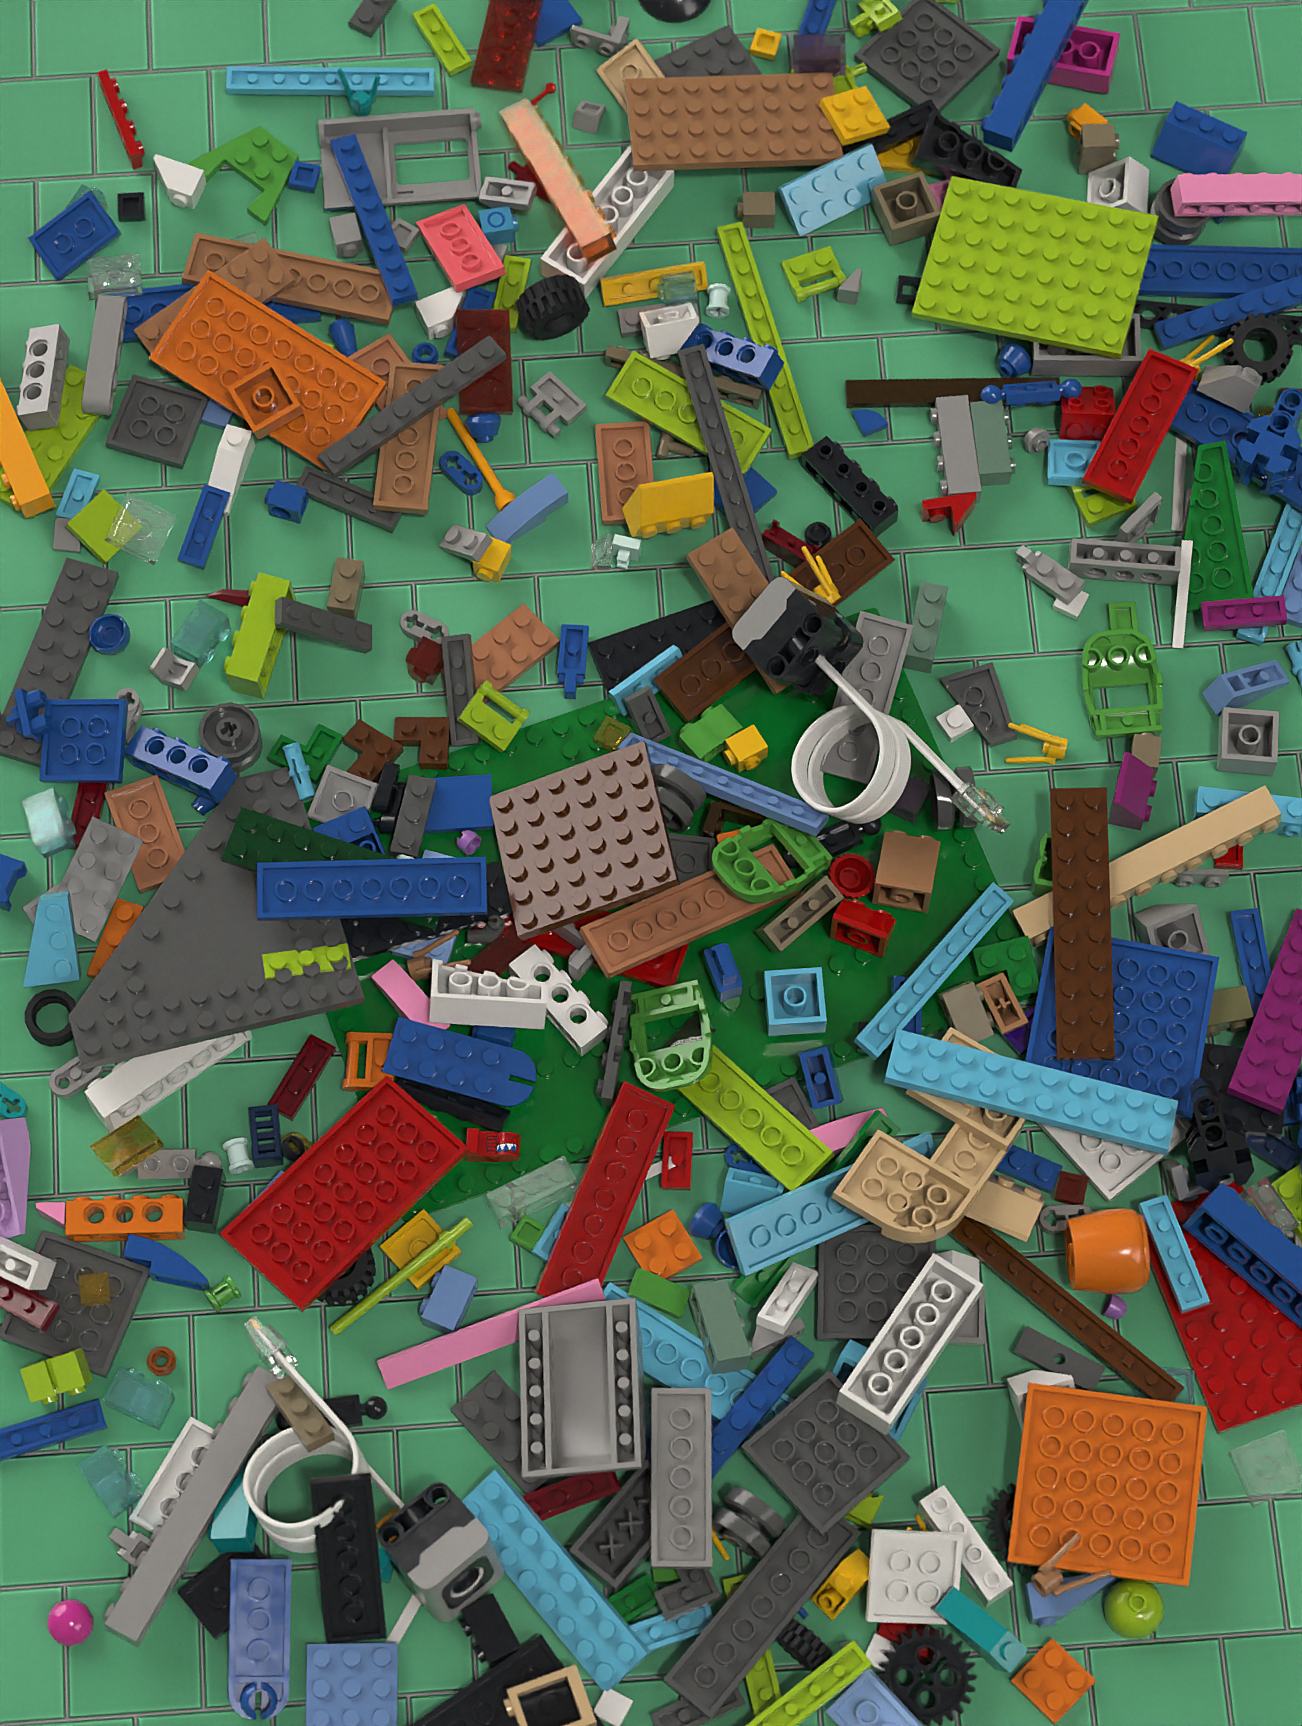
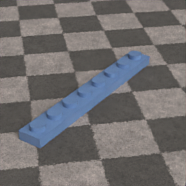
M630 732L617 748L619 750L645 741L648 746L652 767L658 763L675 767L693 778L705 792L813 836L818 835L829 819L828 814L814 809L806 802Z

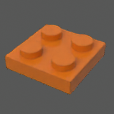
M673 1209L623 1237L625 1245L639 1268H643L666 1280L696 1265L703 1258Z
M1053 1638L1010 1681L1053 1725L1096 1682Z

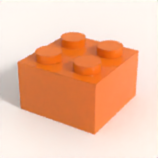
M274 360L227 387L258 440L305 413Z

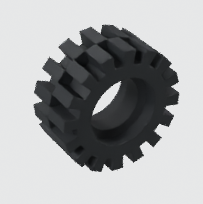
M791 1619L778 1635L776 1641L800 1665H804L807 1670L814 1672L828 1661L833 1653L821 1641V1638L813 1634V1631L808 1630L799 1621Z

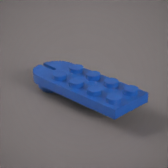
M398 1017L382 1071L388 1075L504 1107H514L524 1103L535 1090L532 1086L510 1081V1076L526 1079L536 1084L537 1077L533 1061L520 1050Z
M230 1559L228 1700L236 1713L251 1720H256L255 1692H261V1720L269 1719L279 1714L285 1707L289 1697L292 1560Z

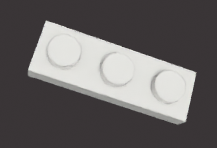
M793 1262L757 1315L756 1324L783 1335L818 1282L819 1272Z

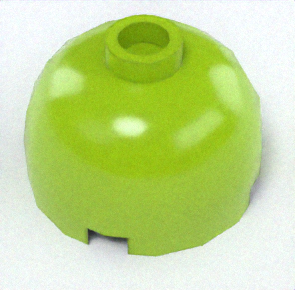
M1129 1579L1121 1580L1111 1588L1105 1598L1104 1612L1106 1622L1113 1632L1123 1638H1146L1156 1631L1163 1620L1165 1607L1162 1595L1156 1586L1150 1582Z

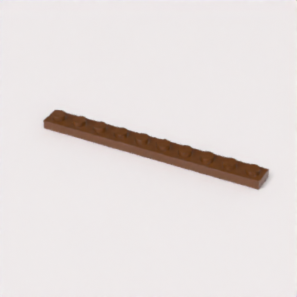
M964 1215L959 1224L948 1233L950 1237L1148 1399L1174 1402L1184 1390V1386L985 1224Z

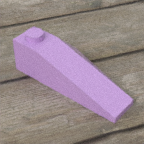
M25 1117L0 1120V1236L6 1239L25 1234L31 1149Z

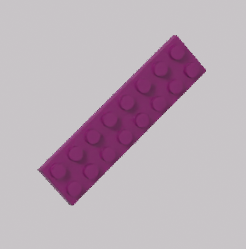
M1296 908L1226 1092L1281 1115L1302 1060V910Z

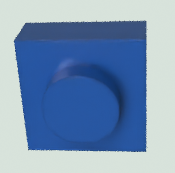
M295 161L288 182L289 188L315 193L321 167Z

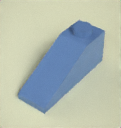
M1272 660L1220 674L1202 694L1216 716L1221 715L1223 707L1241 708L1288 685L1290 680L1277 660Z
M1093 1574L1063 1578L1064 1582L1060 1585L1062 1586ZM1106 1577L1066 1591L1058 1597H1055L1052 1593L1047 1597H1043L1038 1593L1033 1582L1027 1583L1024 1590L1030 1625L1038 1624L1039 1628L1057 1625L1056 1621H1060L1113 1584L1116 1578Z

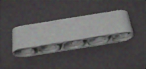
M98 296L82 399L84 414L109 416L112 414L127 316V297Z

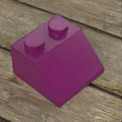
M1124 752L1108 824L1141 831L1143 821L1149 822L1152 806L1147 805L1149 796L1154 797L1157 781L1152 780L1154 769L1131 753Z

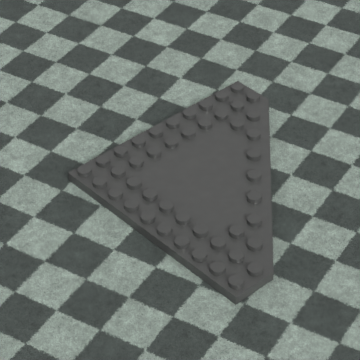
M284 767L236 779L71 1011L69 1023L82 1070L364 1003V994L350 950L351 969H346L348 960L343 956L341 961L331 962L334 971L320 973V966L314 961L310 966H303L304 975L292 976V972L288 968H282L275 972L274 979H265L262 954L297 950L300 953L304 950L311 951L314 947H334L339 944H345L347 940L340 919L258 921L257 873L221 860L240 807L312 830L303 801L299 800L293 778L289 777L288 771H290V768Z

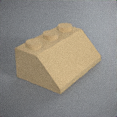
M992 1174L965 1216L1027 1242L1039 1218L1046 1197L1042 1196V1192L1034 1187L1026 1186L1023 1188L1014 1184L1015 1181L1008 1176L1000 1174L997 1177Z

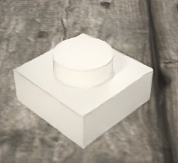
M959 704L940 714L935 719L936 724L950 743L974 729V724Z

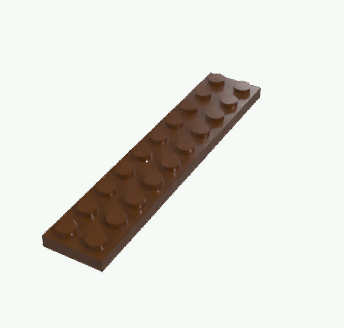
M861 518L812 555L818 567L816 556L819 555L833 584L838 589L841 598L832 604L835 608L895 561ZM807 560L788 574L800 585L814 592L813 589L821 584ZM726 622L654 678L652 683L685 723L688 724L756 671L757 667L746 652L734 641L732 629Z
M1107 787L1050 788L1057 1061H1115Z

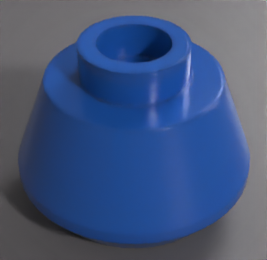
M1016 343L1005 344L997 359L998 370L1005 377L1016 378L1031 370L1032 360L1030 355L1023 347Z
M497 413L469 415L465 420V425L471 437L477 438V442L492 441L493 436L498 434L501 417Z
M714 1202L705 1203L692 1219L689 1225L692 1236L705 1240H710L712 1237L717 1239L726 1228V1225L723 1223L725 1217Z

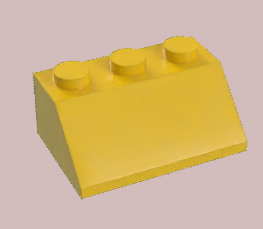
M713 472L638 485L622 508L632 538L640 536L650 538L661 532L673 534L683 528L699 529L705 526L714 513Z

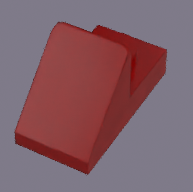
M976 492L922 500V521L940 522L945 518H949L952 533L955 536L975 509Z

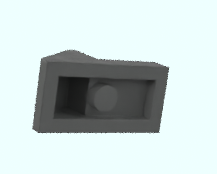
M645 686L624 698L630 712L627 715V719L639 736L658 743L672 735L655 695L649 686Z

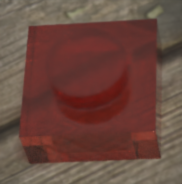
M1060 1171L1054 1201L1070 1205H1083L1089 1177Z

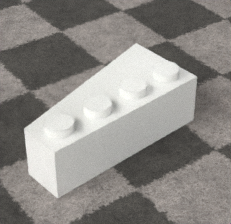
M433 959L429 1022L544 1029L547 1007V984L512 976L506 980L499 978L495 975V972L485 970L484 974L468 971V966L456 964L455 968L444 966L441 960Z

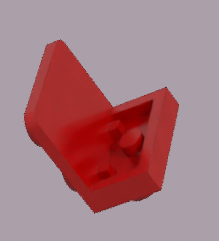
M1103 385L1095 387L1082 386V392L1078 398L1074 397L1067 400L1060 396L1061 422L1059 439L1102 441L1116 414L1114 390Z

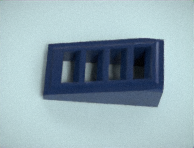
M278 1104L249 1107L255 1168L284 1165L283 1153L281 1151L282 1138ZM273 1116V1120L256 1121V1118ZM274 1128V1131L258 1133L259 1129ZM275 1140V1143L259 1145V1141Z

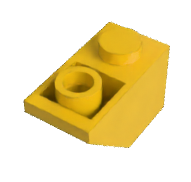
M858 1548L839 1564L811 1600L832 1621L868 1585L870 1559Z

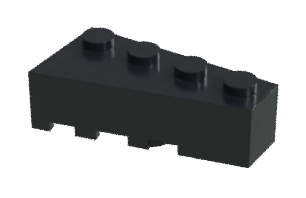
M935 108L932 109L911 165L947 179H951V176L1005 187H1017L1022 173L1020 167L995 150L992 151L983 145L982 141L975 136H970L960 129L961 126L947 120Z

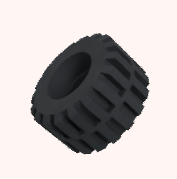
M555 275L534 283L519 296L516 302V308L529 336L536 340L554 339L573 331L584 322L590 311L578 281L575 277L569 275Z
M1258 313L1257 317L1249 314L1246 319L1241 318L1238 320L1236 325H1233L1225 340L1233 339L1234 342L1223 349L1225 365H1239L1243 368L1249 367L1254 369L1259 376L1263 377L1260 386L1264 385L1266 381L1268 383L1273 382L1276 377L1279 378L1283 374L1294 351L1292 350L1294 345L1293 339L1289 338L1291 335L1289 328L1285 330L1283 328L1285 323L1281 320L1277 323L1274 321L1275 316L1271 314L1269 318L1264 317L1265 313ZM1252 337L1263 338L1271 345L1273 357L1265 362H1257L1250 359L1244 351V341Z
M371 1247L355 1261V1268L347 1277L337 1279L317 1300L320 1302L326 1300L330 1306H334L335 1302H339L341 1307L347 1306L346 1301L349 1300L352 1303L357 1302L360 1294L364 1297L368 1293V1286L372 1287L374 1283L373 1276H376L375 1260Z

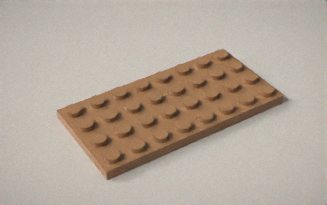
M832 72L625 79L624 86L633 171L825 165L843 157L841 142L819 106L822 98L835 95Z

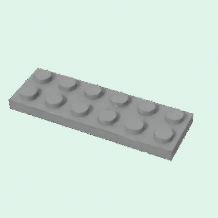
M860 611L855 629L863 636V647L844 669L842 677L874 709L889 715L914 625ZM838 687L832 709L855 704ZM873 723L861 725L854 730L850 729L847 735L833 745L822 765L823 756L820 771L828 775L869 785L880 747L878 734Z
M711 1388L651 1389V1569H712Z

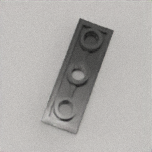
M1028 1326L1013 1351V1354L1047 1372L1071 1375L1075 1387L1081 1390L1094 1391L1106 1368ZM1061 1358L1064 1364L1058 1365L1054 1362V1359Z

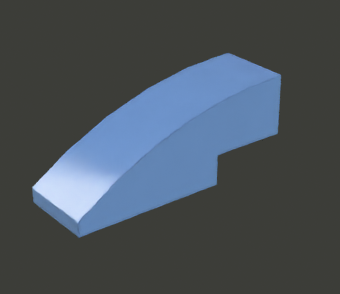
M551 473L507 505L486 525V529L493 538L509 544L545 522L548 514L568 503V492L554 473Z

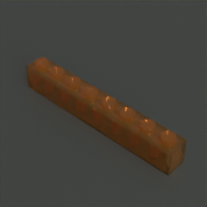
M525 98L499 111L508 133L587 263L590 264L617 250L613 240L617 236L612 225L604 223L606 218L600 206L594 207L593 204L596 202L589 188L583 189L585 184L579 172L573 173L572 170L575 168L570 157L562 155L564 150L558 138L552 139L553 131L547 121L544 123L541 121L544 118L537 105L532 106L528 98Z

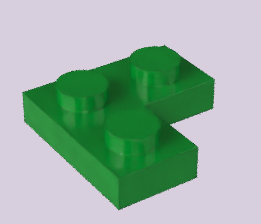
M318 724L306 746L300 744L305 763L309 765L311 770L309 772L311 782L316 785L343 742L342 734L321 724ZM281 734L267 756L268 761L281 768H289L282 747L296 743V741Z
M1029 936L973 948L979 977L1007 971L1011 989L1016 997L1038 993L1040 982Z

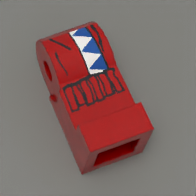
M467 1128L466 1146L469 1149V1153L466 1155L467 1162L518 1161L520 1159L521 1136L512 1132L497 1133Z

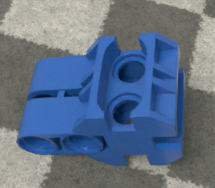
M1295 388L1286 389L1281 394L1270 416L1264 415L1250 421L1247 427V440L1241 439L1237 447L1233 468L1240 484L1248 486L1254 475L1265 480L1260 490L1261 493L1269 496L1284 490L1287 484L1288 471L1293 472L1297 464L1302 442L1297 431L1302 415V392Z

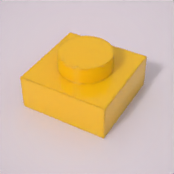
M757 28L750 47V55L775 61L782 40V34Z

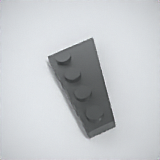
M620 980L618 998L614 999L612 1004L611 1016H614L613 1026L609 1025L606 1042L610 1043L609 1052H604L601 1069L605 1070L604 1080L599 1079L596 1096L601 1097L602 1107L611 1108L614 1102L632 1003V982Z

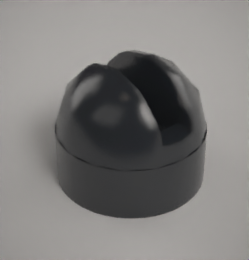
M289 1136L283 1140L281 1151L287 1160L296 1161L305 1153V1146L299 1137ZM290 1142H293L298 1149L295 1153L288 1145Z

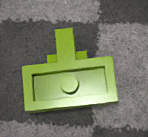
M863 0L858 3L862 14L849 21V24L854 34L859 38L870 33V30L875 29V27L880 32L890 29L903 18L899 10L889 0Z

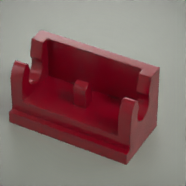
M775 519L772 522L771 529H765L762 534L765 550L794 568H797L807 560L801 550L803 546L807 547L811 555H814L821 549L816 544L811 547L806 542L780 527V522Z

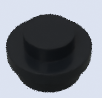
M823 522L810 524L804 534L806 543L811 547L816 544L823 548L831 541L832 537L830 528Z

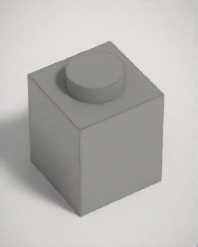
M355 212L329 218L337 258H349L363 253L362 238Z

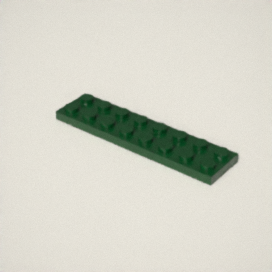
M240 807L221 856L223 862L257 873V863L396 859ZM441 916L390 918L436 932Z

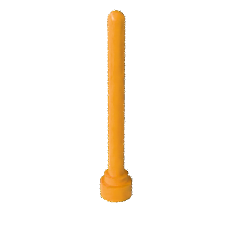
M448 408L446 410L447 418L494 492L495 506L501 512L516 499L515 495L503 488L456 410Z

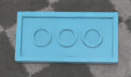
M867 143L843 155V157L822 165L777 188L796 236L801 237L870 203L873 187L887 181L873 145Z

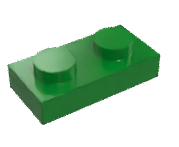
M647 1573L607 1600L628 1624L658 1605L654 1592L659 1590Z

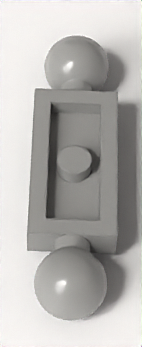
M196 1149L137 1150V1159H134L130 1154L120 1153L112 1161V1168L116 1174L127 1176L134 1170H137L138 1179L192 1178L194 1165L220 1169L222 1166V1160L217 1153L206 1152L200 1158H196Z

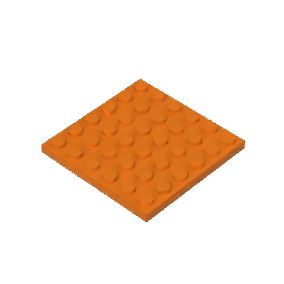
M1028 1383L1007 1563L1041 1567L1075 1534H1080L1081 1538L1054 1565L1058 1570L1093 1575L1109 1570L1111 1572L1109 1577L1188 1588L1207 1407Z

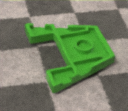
M258 126L192 160L189 165L204 170L206 182L224 165H227L262 191L247 207V212L266 226L270 221L273 209L276 208L279 202V197L284 187L289 182L294 162L299 161V155L261 126Z

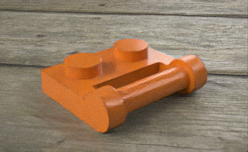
M346 1033L345 1043L348 1044L346 1079H343L342 1083L344 1091H371L386 1076L395 1082V1076L382 1072L394 1033ZM367 1044L365 1079L357 1078L359 1045Z

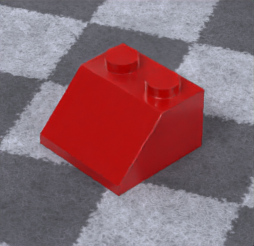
M843 899L832 918L830 938L883 958L895 930L896 919L892 918V915L886 911L869 909L858 900L849 901Z

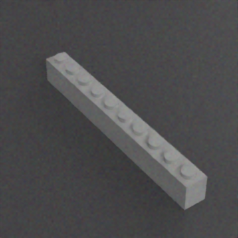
M259 1366L254 1373H248L242 1384L244 1389L239 1399L234 1397L227 1409L229 1415L224 1424L219 1423L216 1426L211 1437L214 1441L209 1449L204 1448L196 1462L199 1465L193 1475L189 1473L181 1486L183 1493L179 1500L174 1499L166 1511L168 1518L164 1525H158L150 1539L153 1542L148 1552L143 1551L135 1563L137 1570L132 1579L129 1577L125 1579L119 1591L122 1594L116 1605L112 1603L107 1609L103 1619L106 1620L105 1627L108 1632L137 1648L140 1646L206 1534L209 1524L213 1522L214 1511L252 1456L279 1409L269 1396L266 1386L280 1380V1377Z

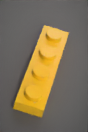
M704 261L600 278L604 306L706 290L708 287Z

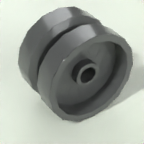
M1174 178L1163 184L1148 214L1158 216L1155 232L1157 239L1167 245H1190L1197 241L1211 216H1175L1170 190L1176 179Z
M232 702L218 704L209 709L201 719L198 731L202 748L211 756L216 758L222 756L232 763L231 768L235 773L247 770L259 759L263 748L258 719L250 709L242 704Z
M658 763L654 765L653 771L667 829L683 832L687 830L693 820L692 812L698 811L705 802L706 793L686 773L670 765Z
M970 766L956 767L954 773L977 796L972 768ZM937 769L931 770L929 776L930 802L936 831L951 830L954 825L955 816L958 825L962 829L976 828L978 811Z
M733 1486L724 1498L727 1508H717L713 1513L712 1528L738 1550L752 1558L762 1560L771 1546L767 1537L778 1538L786 1523L774 1509L757 1496L738 1486Z

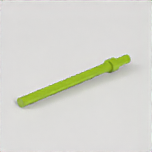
M465 1217L449 1231L447 1229L437 1236L439 1238L437 1241L329 1327L335 1336L339 1335L445 1248L449 1250L457 1243L456 1240L474 1225Z

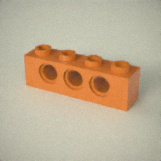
M137 1195L133 1196L132 1199L121 1200L117 1196H106L103 1200L76 1197L74 1201H66L65 1235L67 1239L78 1243L127 1241L129 1234L152 1241L185 1240L186 1226L184 1215L186 1205L183 1198H179L177 1195H163L161 1199H150L148 1196ZM101 1213L104 1215L101 1222H90V1218L94 1214ZM151 1213H162L160 1220L156 1222L148 1221ZM122 1214H133V1218L129 1222L122 1223L119 1221Z

